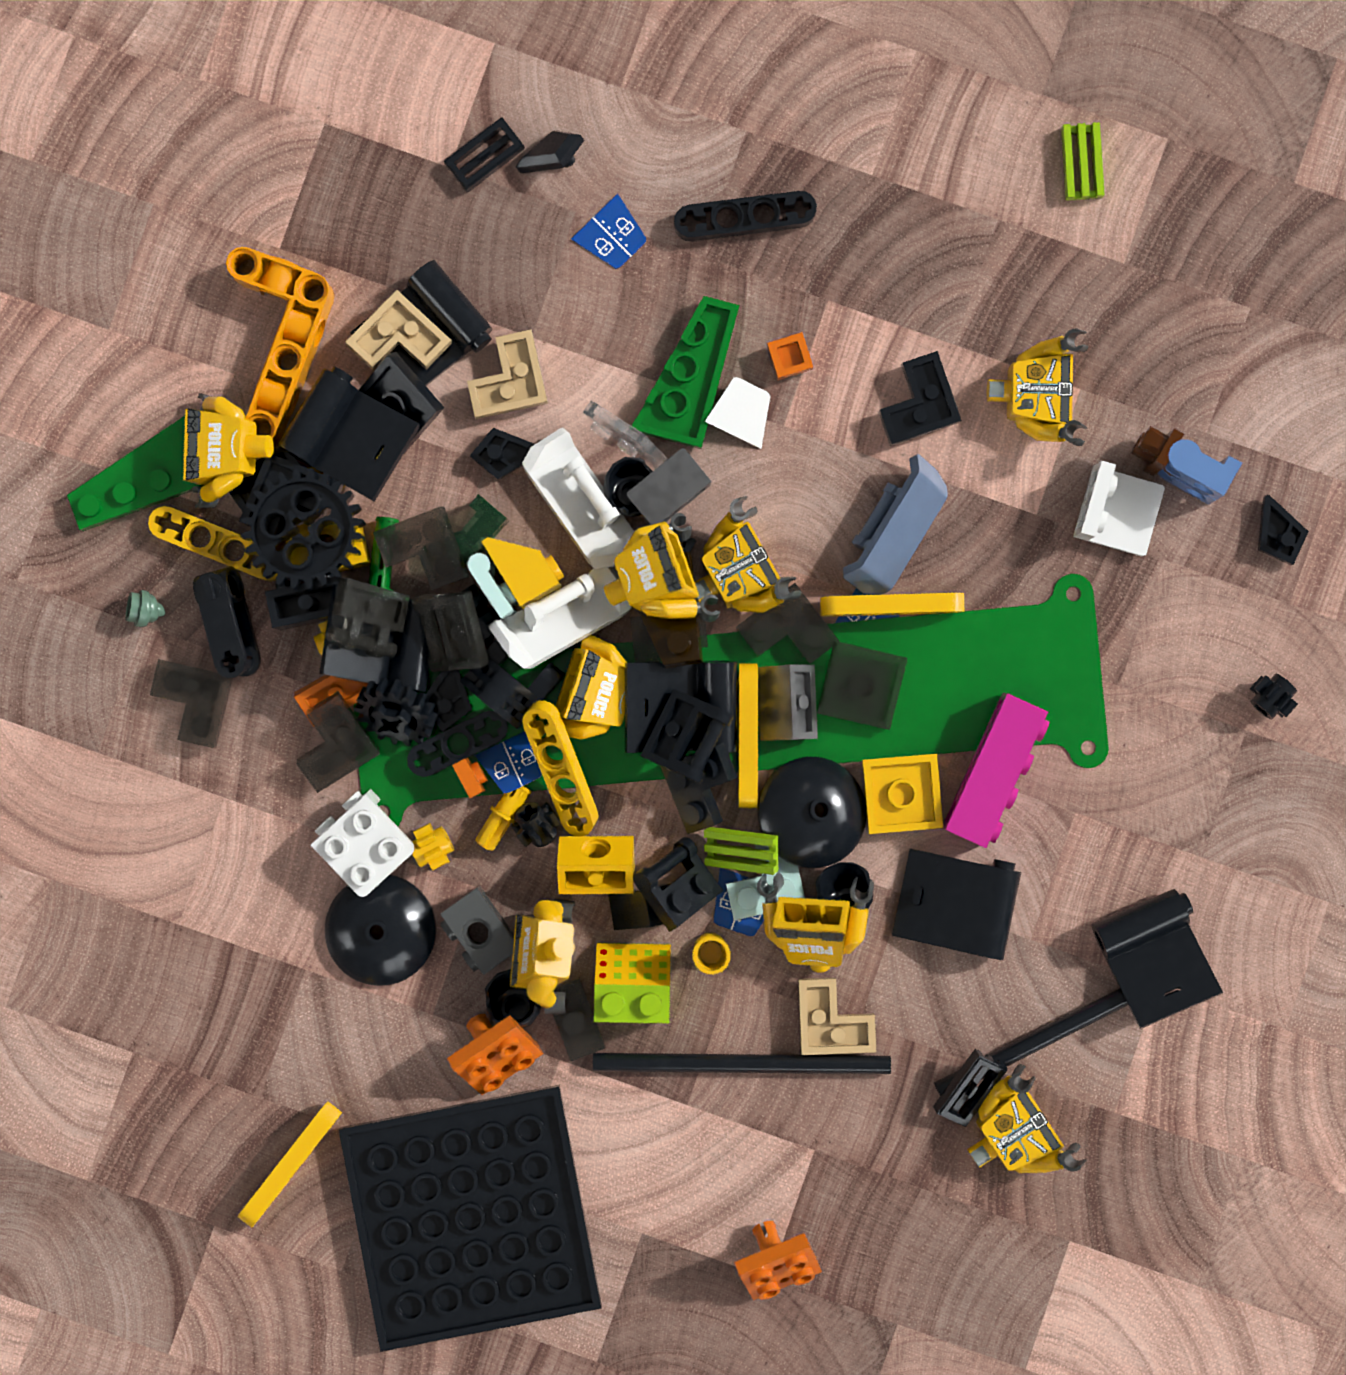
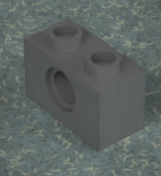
M481 886L471 891L440 914L444 919L440 923L442 929L452 941L456 939L460 941L466 950L462 953V956L474 972L479 969L485 975L513 955L514 933ZM480 922L488 928L489 935L486 941L476 942L470 937L469 927L472 923Z

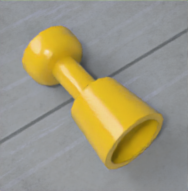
M707 932L698 937L694 944L693 961L701 972L717 974L728 966L731 952L720 935Z

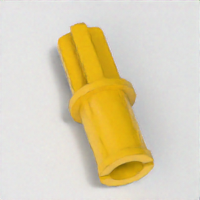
M522 786L510 793H504L497 805L490 807L492 813L475 839L477 844L486 850L493 851L510 824L516 823L514 819L516 812L522 807L529 794L531 795L532 790Z

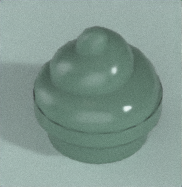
M148 591L130 592L126 606V621L134 622L136 627H146L148 623H153L158 617L165 615L166 612L163 605L158 603L155 596Z

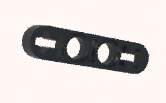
M805 191L689 204L677 211L674 219V228L676 234L681 239L692 242L803 228L813 222L817 212V204L814 197ZM796 201H802L803 207L810 208V210L805 212L804 218H798L797 212H787L784 216L786 221H779V202H784L783 210L793 209ZM762 204L770 206L774 212L773 219L768 223L757 222L753 216V211L757 206ZM730 209L736 213L738 221L733 227L724 228L718 224L716 217L721 210ZM711 211V226L713 230H706L707 223L697 224L693 232H688L687 226L680 225V223L686 221V215H693L696 221L706 220L705 212Z

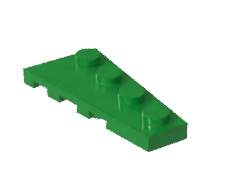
M703 296L655 386L649 393L640 413L634 420L630 431L702 449L708 423L705 420L713 408L739 305Z
M185 416L67 495L79 530L85 531L192 492L194 486H204L183 480Z

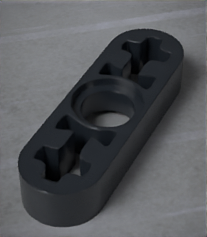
M493 710L485 711L422 742V744L414 746L408 754V766L418 776H432L464 758H469L504 740L509 731V723ZM487 717H490L493 721L500 720L502 726L497 729L499 735L493 738L488 733L478 737L483 744L476 747L475 737L467 727L474 724L475 731H478L486 726L485 719ZM455 733H463L469 740L467 751L460 755L452 753L448 747V740ZM440 740L442 751L450 760L443 763V758L440 756L430 762L432 768L428 771L424 766L417 767L415 761L420 758L418 752L424 750L426 754H431L439 750L434 743Z

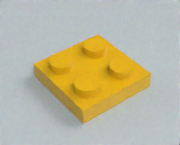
M937 754L862 760L868 834L943 828Z

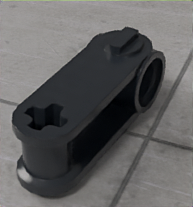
M229 566L196 576L193 580V591L199 604L217 672L226 678L255 674L260 667L261 656L240 574L234 567Z

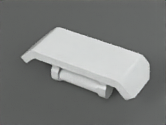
M560 428L529 449L522 462L523 468L586 561L595 570L615 566V557L623 552V548L634 533V530L625 517L618 512L616 507H612L605 497L602 484L575 447L570 433L564 428Z
M613 566L597 570L593 568L588 574H583L576 578L575 581L539 601L528 604L524 609L508 618L494 620L488 628L512 660L522 668L530 669L619 620L632 608L627 600L615 606L611 605L604 593L605 585L619 579V575Z

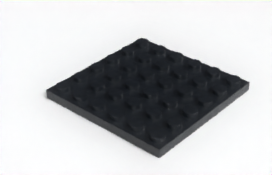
M560 1084L339 1128L380 1352L602 1308Z

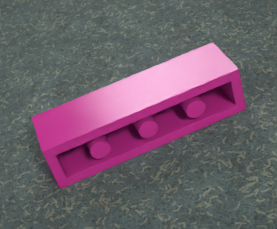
M1001 694L946 815L943 829L984 848H987L989 842L995 843L1003 828V823L999 821L1005 808L1011 809L1018 795L1019 789L1015 788L1016 782L1020 774L1025 776L1032 765L1034 755L1030 754L1035 740L1040 742L1047 732L1049 721L1045 720L1048 711L1011 694Z

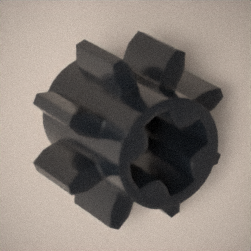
M1277 673L1271 679L1266 675L1264 677L1261 676L1250 688L1256 694L1250 701L1251 704L1268 719L1272 720L1277 714L1281 718L1283 716L1287 717L1298 705L1292 699L1297 693V689L1287 679Z
M530 802L518 809L515 815L516 823L512 824L511 827L524 847H527L531 842L536 847H544L555 839L557 835L555 827L561 825V822L547 802L541 807L536 802Z

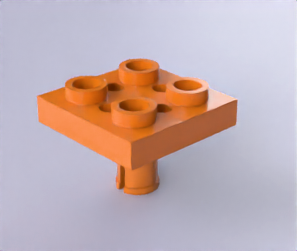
M479 1014L472 1017L466 1025L474 1040L449 1056L447 1060L460 1077L477 1092L484 1095L487 1092L498 1089L507 1078L516 1072L529 1068L535 1059L544 1053L539 1044L510 1015L492 1027L486 1014Z
M774 1221L763 1222L768 1237L765 1236L760 1223L752 1229L760 1251L734 1263L753 1301L758 1298L761 1300L770 1299L778 1295L780 1289L792 1284H806L812 1281L816 1274L822 1272L805 1233L781 1242Z

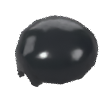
M624 457L613 463L605 476L604 495L611 506L616 507L623 516L639 517L642 515L627 497V492L653 472L646 465L645 460L635 457Z
M838 862L825 868L816 880L818 899L850 901V906H854L855 901L850 896L852 882L858 877L857 890L867 892L870 884L868 871L854 862ZM874 893L871 900L866 903L865 908L869 909L873 902Z
M511 969L497 973L485 988L486 1011L490 1019L495 1024H498L510 1015L522 1028L532 1025L540 1014L542 1006L530 1000L527 995V989L510 987Z

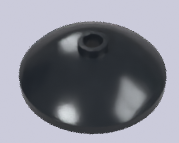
M821 757L797 758L776 769L765 782L760 792L757 806L758 823L761 833L778 835V856L790 864L803 868H822L833 865L847 857L859 843L867 818L865 798L856 779L838 763ZM817 803L824 807L825 812L822 817H818L814 812Z
M394 875L387 876L364 897L358 896L347 885L332 901L325 920L326 945L336 965L349 977L369 985H391L415 974L428 960L436 939V919L427 897L414 884ZM373 925H379L383 928L384 934L382 938L377 939L372 936L371 928Z

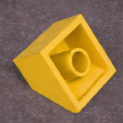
M489 537L481 541L522 609L528 604L537 602L562 588L559 580L564 578V575L552 555L545 558L540 550Z

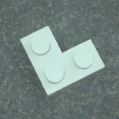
M755 845L756 849L769 850V846ZM778 856L777 872L783 875L784 885L776 894L777 901L779 897L805 898L798 866L790 864ZM762 873L761 876L726 883L734 921L763 914L762 903L766 902V898L761 896L757 890V883L763 876ZM776 873L774 875L766 874L767 883L774 887L773 878Z

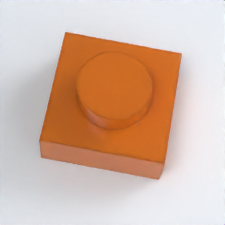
M803 332L767 343V349L777 380L813 370L812 360Z
M464 758L452 765L469 798H473L486 791L482 783L488 780L477 761L471 764L469 758Z

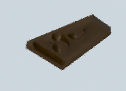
M684 552L694 579L692 556L689 552ZM638 610L658 655L666 668L703 663L698 614L695 618L669 619L647 616Z

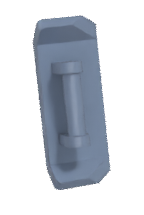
M919 454L909 459L911 473L902 488L891 483L886 484L883 489L884 494L859 535L856 534L851 542L863 550V553L858 561L843 567V578L862 593L882 595L894 587L948 497L947 486L938 470Z

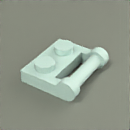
M482 553L472 555L468 560L469 571L500 618L504 620L517 613L514 607L518 605V602L505 582L499 585L494 578L496 574L495 565Z

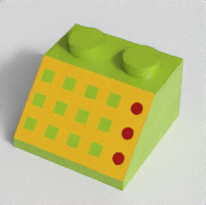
M597 943L594 1022L669 1023L671 944Z

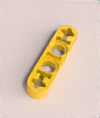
M168 506L158 507L150 514L148 520L149 529L156 537L224 565L232 566L237 570L262 580L276 581L277 573L270 579H266L263 576L264 566L256 569L252 565L253 562H251V569L246 568L253 555L245 553L238 561H230L227 558L225 550L230 542L235 540L241 541L245 549L253 544L252 541L241 538L240 534ZM169 514H172L171 521L184 527L185 520H190L183 530L182 541H178L182 533L175 530L166 529L165 533H162L163 527L158 524L159 519L167 518ZM198 527H206L210 531V542L205 547L199 548L194 546L191 540L193 531Z
M964 593L820 597L821 617L965 612Z
M739 663L738 808H757L758 663Z
M537 701L524 714L522 720L523 728L562 826L573 836H586L597 823L599 817L598 810L558 709L550 702ZM537 714L541 719L548 720L546 726L544 725L543 721H536L535 717ZM546 747H558L563 753V759L554 760L550 758L546 753ZM561 778L571 780L576 786V791L573 793L564 791L559 786L558 780ZM577 812L580 818L585 817V823L580 818H574V814Z
M329 1101L326 1102L237 1217L253 1228L343 1112Z

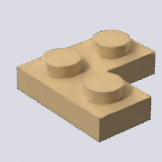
M396 290L345 343L373 371L398 345L427 370L451 345L452 340Z
M532 330L495 337L503 373L467 381L475 419L548 404Z
M835 977L798 979L801 1055L876 1053L874 1013L838 1015Z

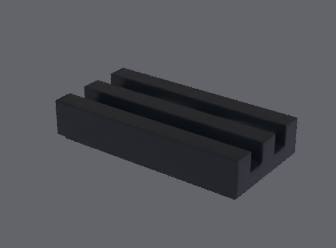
M501 117L444 160V164L462 185L466 193H468L525 150V146L503 117ZM503 130L505 135L461 169L456 166ZM508 143H513L512 146H510L508 149H506L504 152L498 155L495 159H493L491 162H489L487 165L481 168L470 178L466 179L465 176H467L470 172H472L474 169H476L478 166H480L482 163L488 160L491 156H493L495 153H497L499 150L505 147Z
M974 1049L933 1108L937 1114L966 1127L992 1088L1007 1072L1008 1068L1004 1062L1000 1060L996 1062L992 1056L987 1054L984 1056L981 1051ZM988 1069H990V1071L988 1072V1074L986 1075V1077L983 1079V1081H982V1082L980 1083V1085L977 1087V1084L980 1082V1080H981V1079L983 1078V1076L986 1074V1072L988 1071ZM967 1098H969V1100L967 1101V1103L964 1105V1107L961 1109V1111H960L959 1114H958L957 1112L959 1111V1109L961 1108V1106L964 1104V1102L967 1100Z

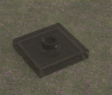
M834 640L817 713L890 730L908 658Z

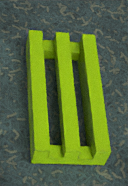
M1095 122L1091 125L1078 123L1077 126L1063 124L1061 135L1066 200L1103 198L1105 192L1100 122ZM1086 134L1091 136L1094 190L1089 188ZM1071 135H1077L1081 191H1075Z
M709 827L704 830V838H707V843L704 844V852H707V857L704 859L705 866L774 875L778 871V835ZM717 840L769 846V850L754 849L740 845L717 844ZM717 854H725V855H732V856H740V857H747V858H755V859L769 860V862H768V861H761V860L746 859V858L731 857V856H723V855H717Z

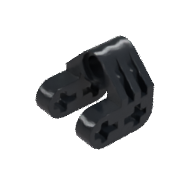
M495 639L460 682L494 712L516 729H520L523 726V716L530 706L537 701H544L562 680L565 673L550 662L527 689L501 667L509 656L497 639Z

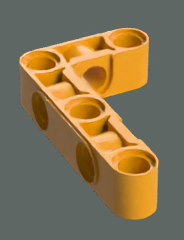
M238 247L229 253L226 260V267L230 275L243 287L257 291L261 295L267 293L288 302L245 418L255 422L256 426L264 422L270 423L271 433L269 435L273 439L274 447H276L298 402L323 336L335 296L329 283L320 274L279 257L270 256L247 247ZM245 260H253L254 268L252 272L247 275H239V265ZM316 285L323 286L324 293L320 299L316 301L307 299V292L311 287ZM287 354H296L298 358L296 366L291 370H282L281 360Z

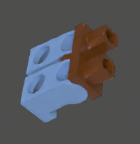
M1150 426L1146 432L1141 434L1131 451V454L1147 462L1143 471L1152 476L1158 473L1165 481L1207 505L1225 495L1242 462L1231 456L1218 462L1202 453L1195 442L1187 439L1181 440L1184 433L1174 428L1166 435Z

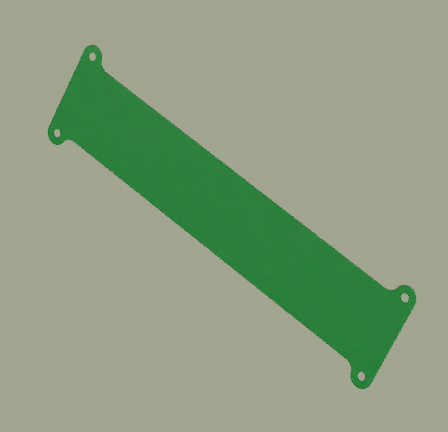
M1068 574L1060 578L1054 587L1052 596L1046 602L1038 605L700 635L703 661H737L738 670L739 663H758V667L815 665L818 739L761 741L758 708V771L778 769L789 761L810 756L826 758L836 763H848L866 759L976 751L1002 693L1011 694L1048 711L1045 720L1049 721L1047 732L1040 742L1035 740L1034 745L1056 744L1062 746L1070 754L1073 762L1083 768L1099 766L1108 755L1109 745L1094 591L1089 580L1079 574ZM1070 587H1077L1080 590L1081 596L1077 601H1070L1067 598L1066 592ZM652 640L611 643L617 648L627 663L662 662ZM567 648L530 669L522 668L510 657L507 658L501 667L528 689L550 662L563 671L566 676L574 649ZM481 655L455 658L462 678L470 671L469 669L479 660ZM450 658L431 660L426 693ZM565 676L544 701L556 706ZM737 676V751H736V752H730V759H731V762H732V764H733V767H734L736 773H738V676ZM465 687L473 710L448 729L492 709ZM354 711L361 794L364 795L371 789L381 799L377 805L389 807V818L397 826L401 823L405 810L413 803L469 797L453 766L428 777L414 774L408 766L407 758L410 750L418 745V743L413 740L411 746H406L403 741L398 740L397 744L393 745L388 737L380 740L378 739V734L374 731L368 732L365 730L368 723L358 722L357 718L360 713ZM538 716L535 717L536 721H543L545 726L548 723L547 719H541ZM625 716L620 727L610 726L605 734L583 740L570 738L588 786L665 779L661 766L640 756L641 753H625ZM487 717L485 719L486 726L478 731H475L474 724L467 727L475 737L476 747L483 744L478 737L488 733L493 738L499 735L497 729L502 726L500 720L493 721L490 717ZM436 723L430 737L424 738L423 742L442 733ZM509 723L508 734L501 742L524 732L523 726L520 729H516ZM455 733L450 736L448 747L452 753L460 755L467 751L469 740L463 733ZM440 740L434 743L439 750L431 754H426L424 750L418 752L420 758L415 761L417 767L424 766L428 771L432 768L430 763L432 760L440 756L443 758V763L450 760L443 753ZM1092 741L1095 744L1096 750L1092 755H1085L1082 752L1081 745L1083 742ZM546 747V753L550 758L554 760L563 759V753L558 747ZM687 751L686 755L695 753V751ZM475 755L469 757L471 764L476 761L479 763L488 780L482 783L486 791L477 796L504 794ZM543 776L524 785V787L532 791L548 790ZM561 778L558 780L561 789L576 787L569 779Z

